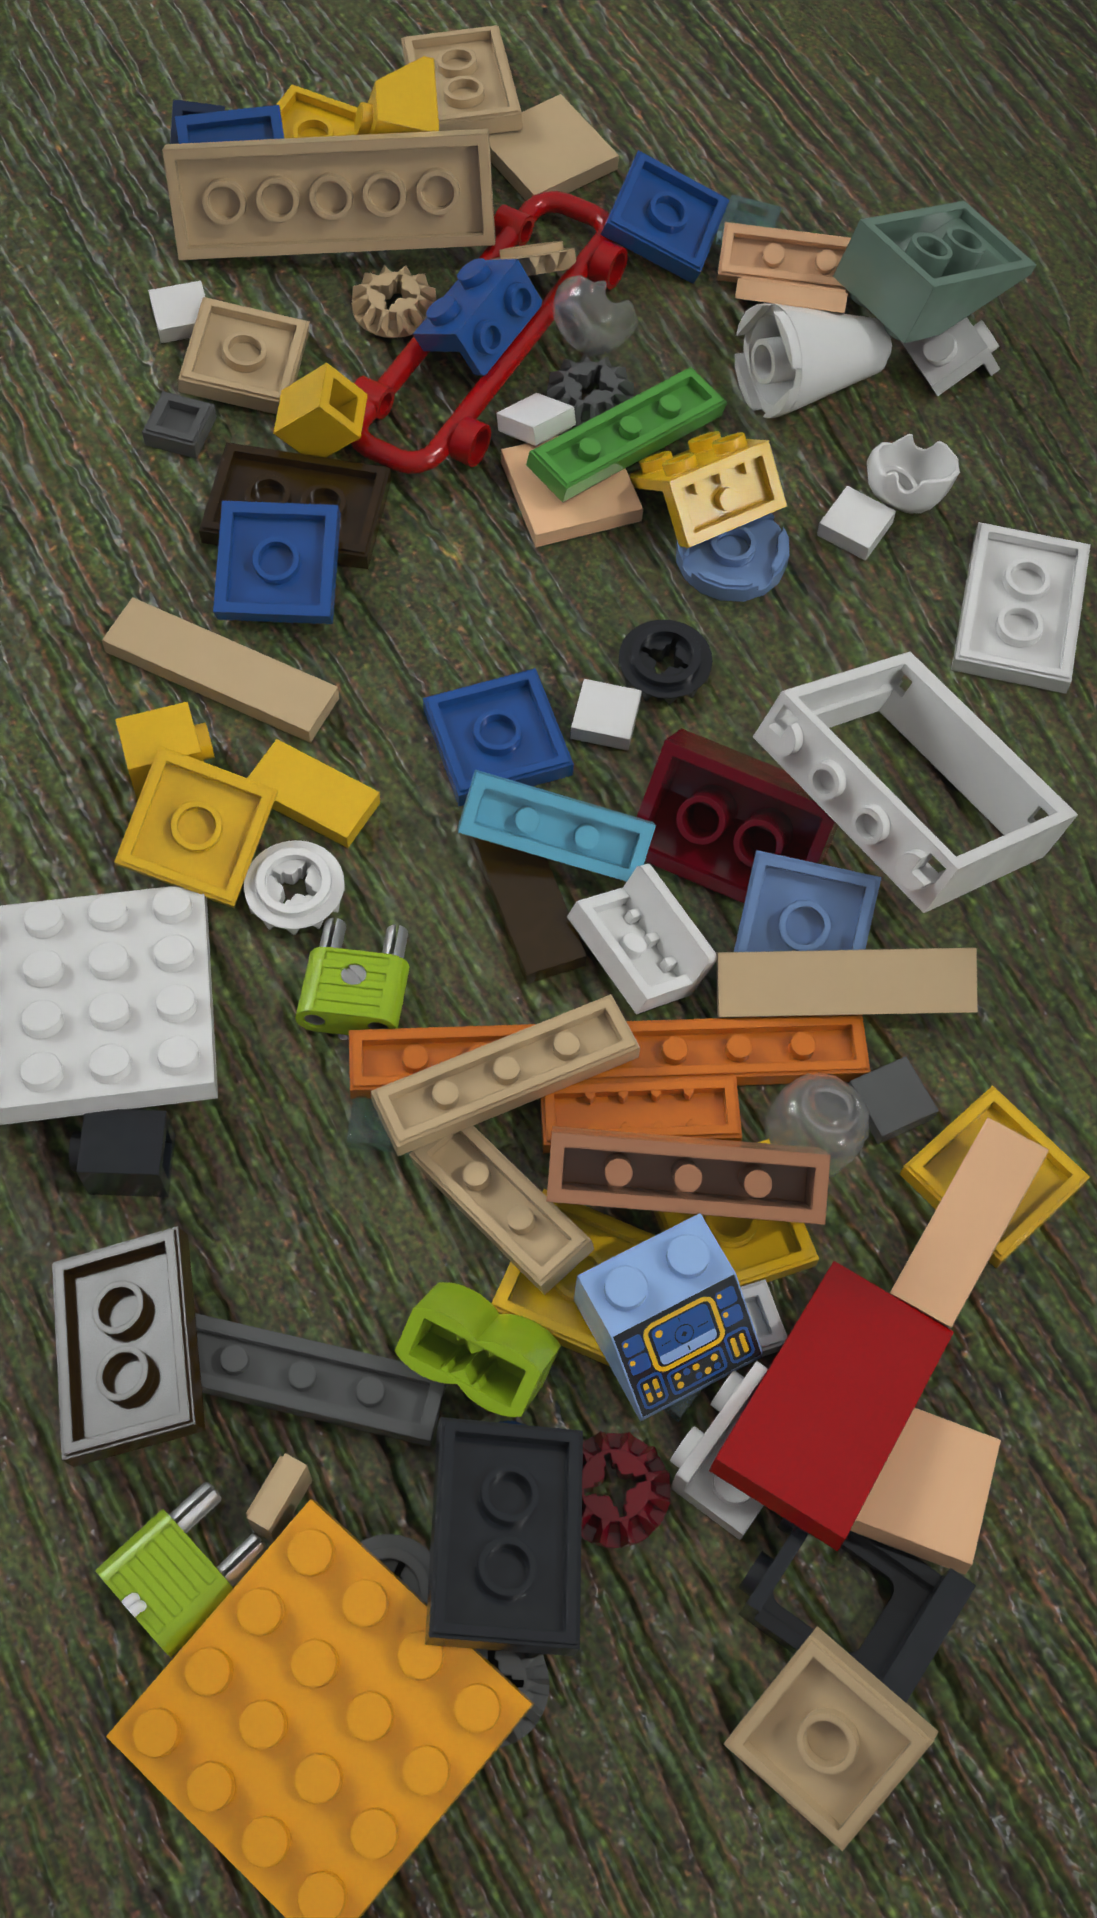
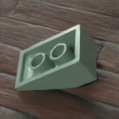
M959 201L860 219L833 277L849 291V296L855 303L867 308L884 324V328L890 336L905 344L942 334L1031 275L1037 264L966 201Z

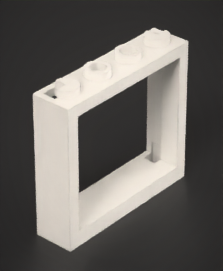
M911 652L782 691L753 736L923 913L1043 858L1078 816L1060 796ZM904 674L912 681L906 692L900 687ZM879 711L1004 836L956 857L829 728ZM1042 808L1049 816L1036 821L1033 817ZM934 856L946 870L938 873L928 861Z

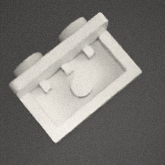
M966 317L938 336L905 344L901 341L937 396L982 364L991 376L1000 370L991 354L999 348V345L982 320L973 326Z
M650 864L637 866L624 887L577 901L567 916L636 1014L692 995L717 961L716 952Z

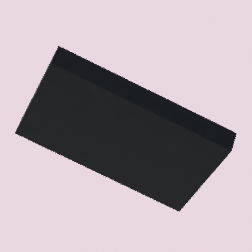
M441 1417L437 1426L425 1645L575 1657L580 1650L583 1431Z

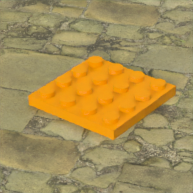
M310 1499L106 1737L285 1918H361L534 1703L476 1649L425 1645L427 1603L317 1501Z

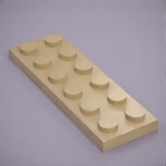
M489 129L166 144L162 149L178 260L495 245Z

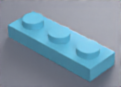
M475 770L457 830L458 833L627 882L636 867L644 865L656 825L648 820Z

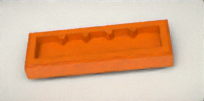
M736 1076L578 1082L540 1098L543 1153H550L552 1126L731 1141L742 1140Z

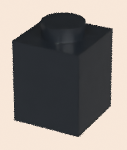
M116 1109L84 1113L82 1131H74L71 1136L69 1165L71 1171L77 1172L88 1194L169 1197L176 1134L167 1111Z

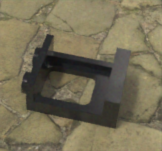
M783 1518L777 1528L789 1536L774 1559L761 1551L738 1588L750 1597L739 1612V1615L792 1654H795L814 1629L779 1605L774 1598L773 1590L809 1533ZM850 1531L841 1548L884 1577L891 1586V1597L860 1648L855 1652L848 1653L906 1703L976 1585L952 1568L941 1575L912 1554Z

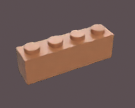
M552 1126L546 1202L689 1214L701 1213V1215L825 1225L831 1155L817 1147Z

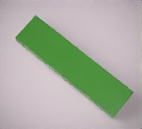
M689 367L531 450L526 466L564 502L723 415L727 401L692 367Z

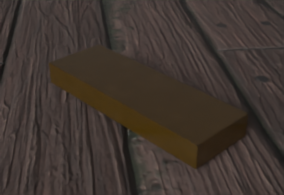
M468 835L526 984L586 966L587 955L575 927L567 918L569 912L547 858Z

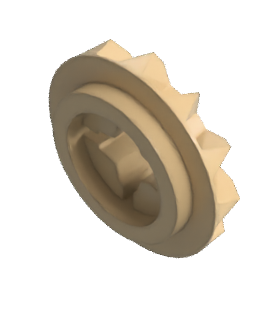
M563 241L504 248L499 250L500 257L490 259H518L528 276L566 270L576 262L575 248H564Z
M384 265L379 275L365 272L362 284L353 286L352 313L360 326L375 335L387 338L413 335L427 317L426 312L428 308L436 301V290L428 285L425 274L412 276L406 265L398 272H391ZM393 293L401 294L402 298H398L394 304H391L388 310L385 299H390Z

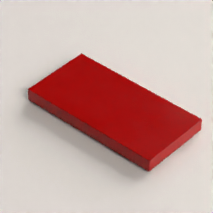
M833 1261L714 1459L709 1471L838 1551L849 1534L954 1331L843 1265Z

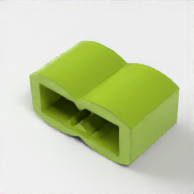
M438 1282L412 1309L395 1348V1353L411 1370L429 1380L444 1384H458L460 1389L482 1408L502 1416L521 1417L542 1388L561 1345L546 1328L535 1321L514 1314H499L496 1308L478 1292L456 1283Z

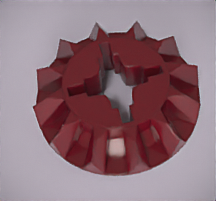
M599 1431L593 1437L583 1441L582 1538L592 1544L606 1548L629 1547L645 1540L660 1526L667 1513L671 1492L670 1473L666 1470L658 1456L656 1448L635 1438L630 1432L620 1434ZM605 1461H610L612 1469H616L620 1479H632L633 1482L643 1481L636 1483L635 1488L626 1491L625 1504L622 1509L624 1517L619 1516L618 1508L613 1506L609 1496L597 1497L596 1493L585 1496V1493L593 1492L594 1487L603 1484L604 1471L606 1469Z

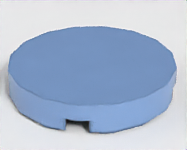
M772 513L690 548L680 547L678 540L676 542V563L684 579L700 593L720 601L744 602L765 595L779 584L789 559V536L784 527L781 530L779 525L774 522V515Z

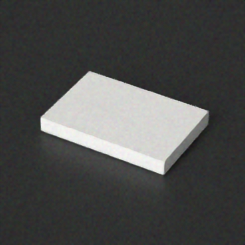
M978 522L973 539L951 670L1066 694L1072 681L1091 544Z

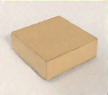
M286 1453L284 1456L280 1455L246 1512L247 1520L253 1531L272 1543L286 1527L313 1481L306 1464Z

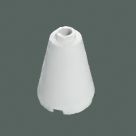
M775 303L756 304L745 312L738 325L736 336L745 335L743 353L735 354V370L739 388L747 405L753 411L762 409L766 413L763 416L765 418H775L786 415L881 372L890 357L892 342L883 324L876 318Z

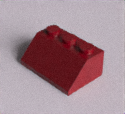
M682 728L665 739L637 814V818L651 821L656 825L645 862L742 903L745 902L756 850L822 864L839 826L785 770Z

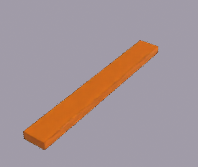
M863 1015L626 1021L640 1046L639 1058L580 1082L736 1076L737 1086L850 1082L871 1071ZM536 1024L349 1030L350 1098L371 1099V1091Z

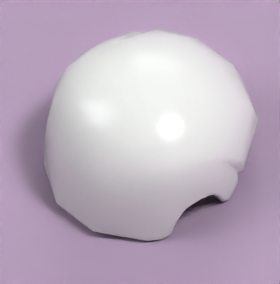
M907 434L893 443L881 442L871 451L867 459L868 483L873 494L884 504L905 513H923L932 509L946 496L960 473L959 459L947 444L938 441L933 446L922 449L915 445L912 434Z

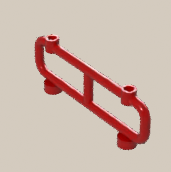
M545 191L533 195L518 210L505 204L501 205L494 215L495 245L488 246L479 258L485 260L500 257V249L525 245L532 235L534 223L542 215L548 213L563 214L593 227L596 232L576 257V262L563 273L544 297L539 310L489 372L479 379L425 448L417 451L403 450L371 435L369 427L376 418L382 420L388 415L392 408L395 394L430 351H423L415 337H413L378 381L364 375L358 377L354 384L368 395L361 438L351 443L354 450L374 462L406 474L423 473L434 469L448 455L467 466L475 467L478 465L488 449L491 439V427L476 419L588 277L590 282L609 290L614 289L621 280L626 268L628 252L626 248L614 244V241L601 235L609 213L594 203L560 191Z

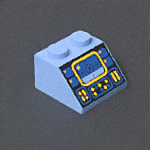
M701 1213L577 1275L574 1302L640 1422L724 1378L734 1370L737 1371L756 1361L763 1355L737 1275Z

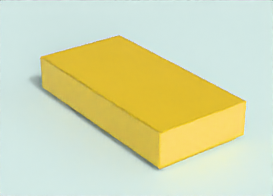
M278 739L275 740L248 776L250 780L278 790L272 809L346 848H349L380 804V792Z

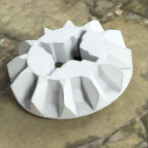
M285 841L265 849L252 861L244 879V893L251 914L259 917L269 930L275 926L287 929L293 935L299 929L310 926L320 929L324 919L332 912L338 913L340 901L345 891L343 871L336 858L325 848L307 841ZM307 873L305 885L308 895L295 894L291 900L287 899L284 904L285 893L281 884L285 882L294 885L299 879H303Z

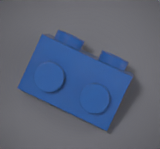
M478 258L464 265L457 274L458 280L444 297L431 304L426 312L427 317L413 333L423 351L460 352L474 375H486L542 306L541 297L518 259L485 260Z

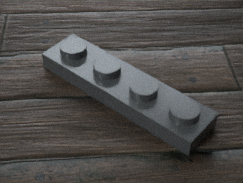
M195 1313L202 1393L431 1447L447 1384L435 1382L417 1374L402 1361Z

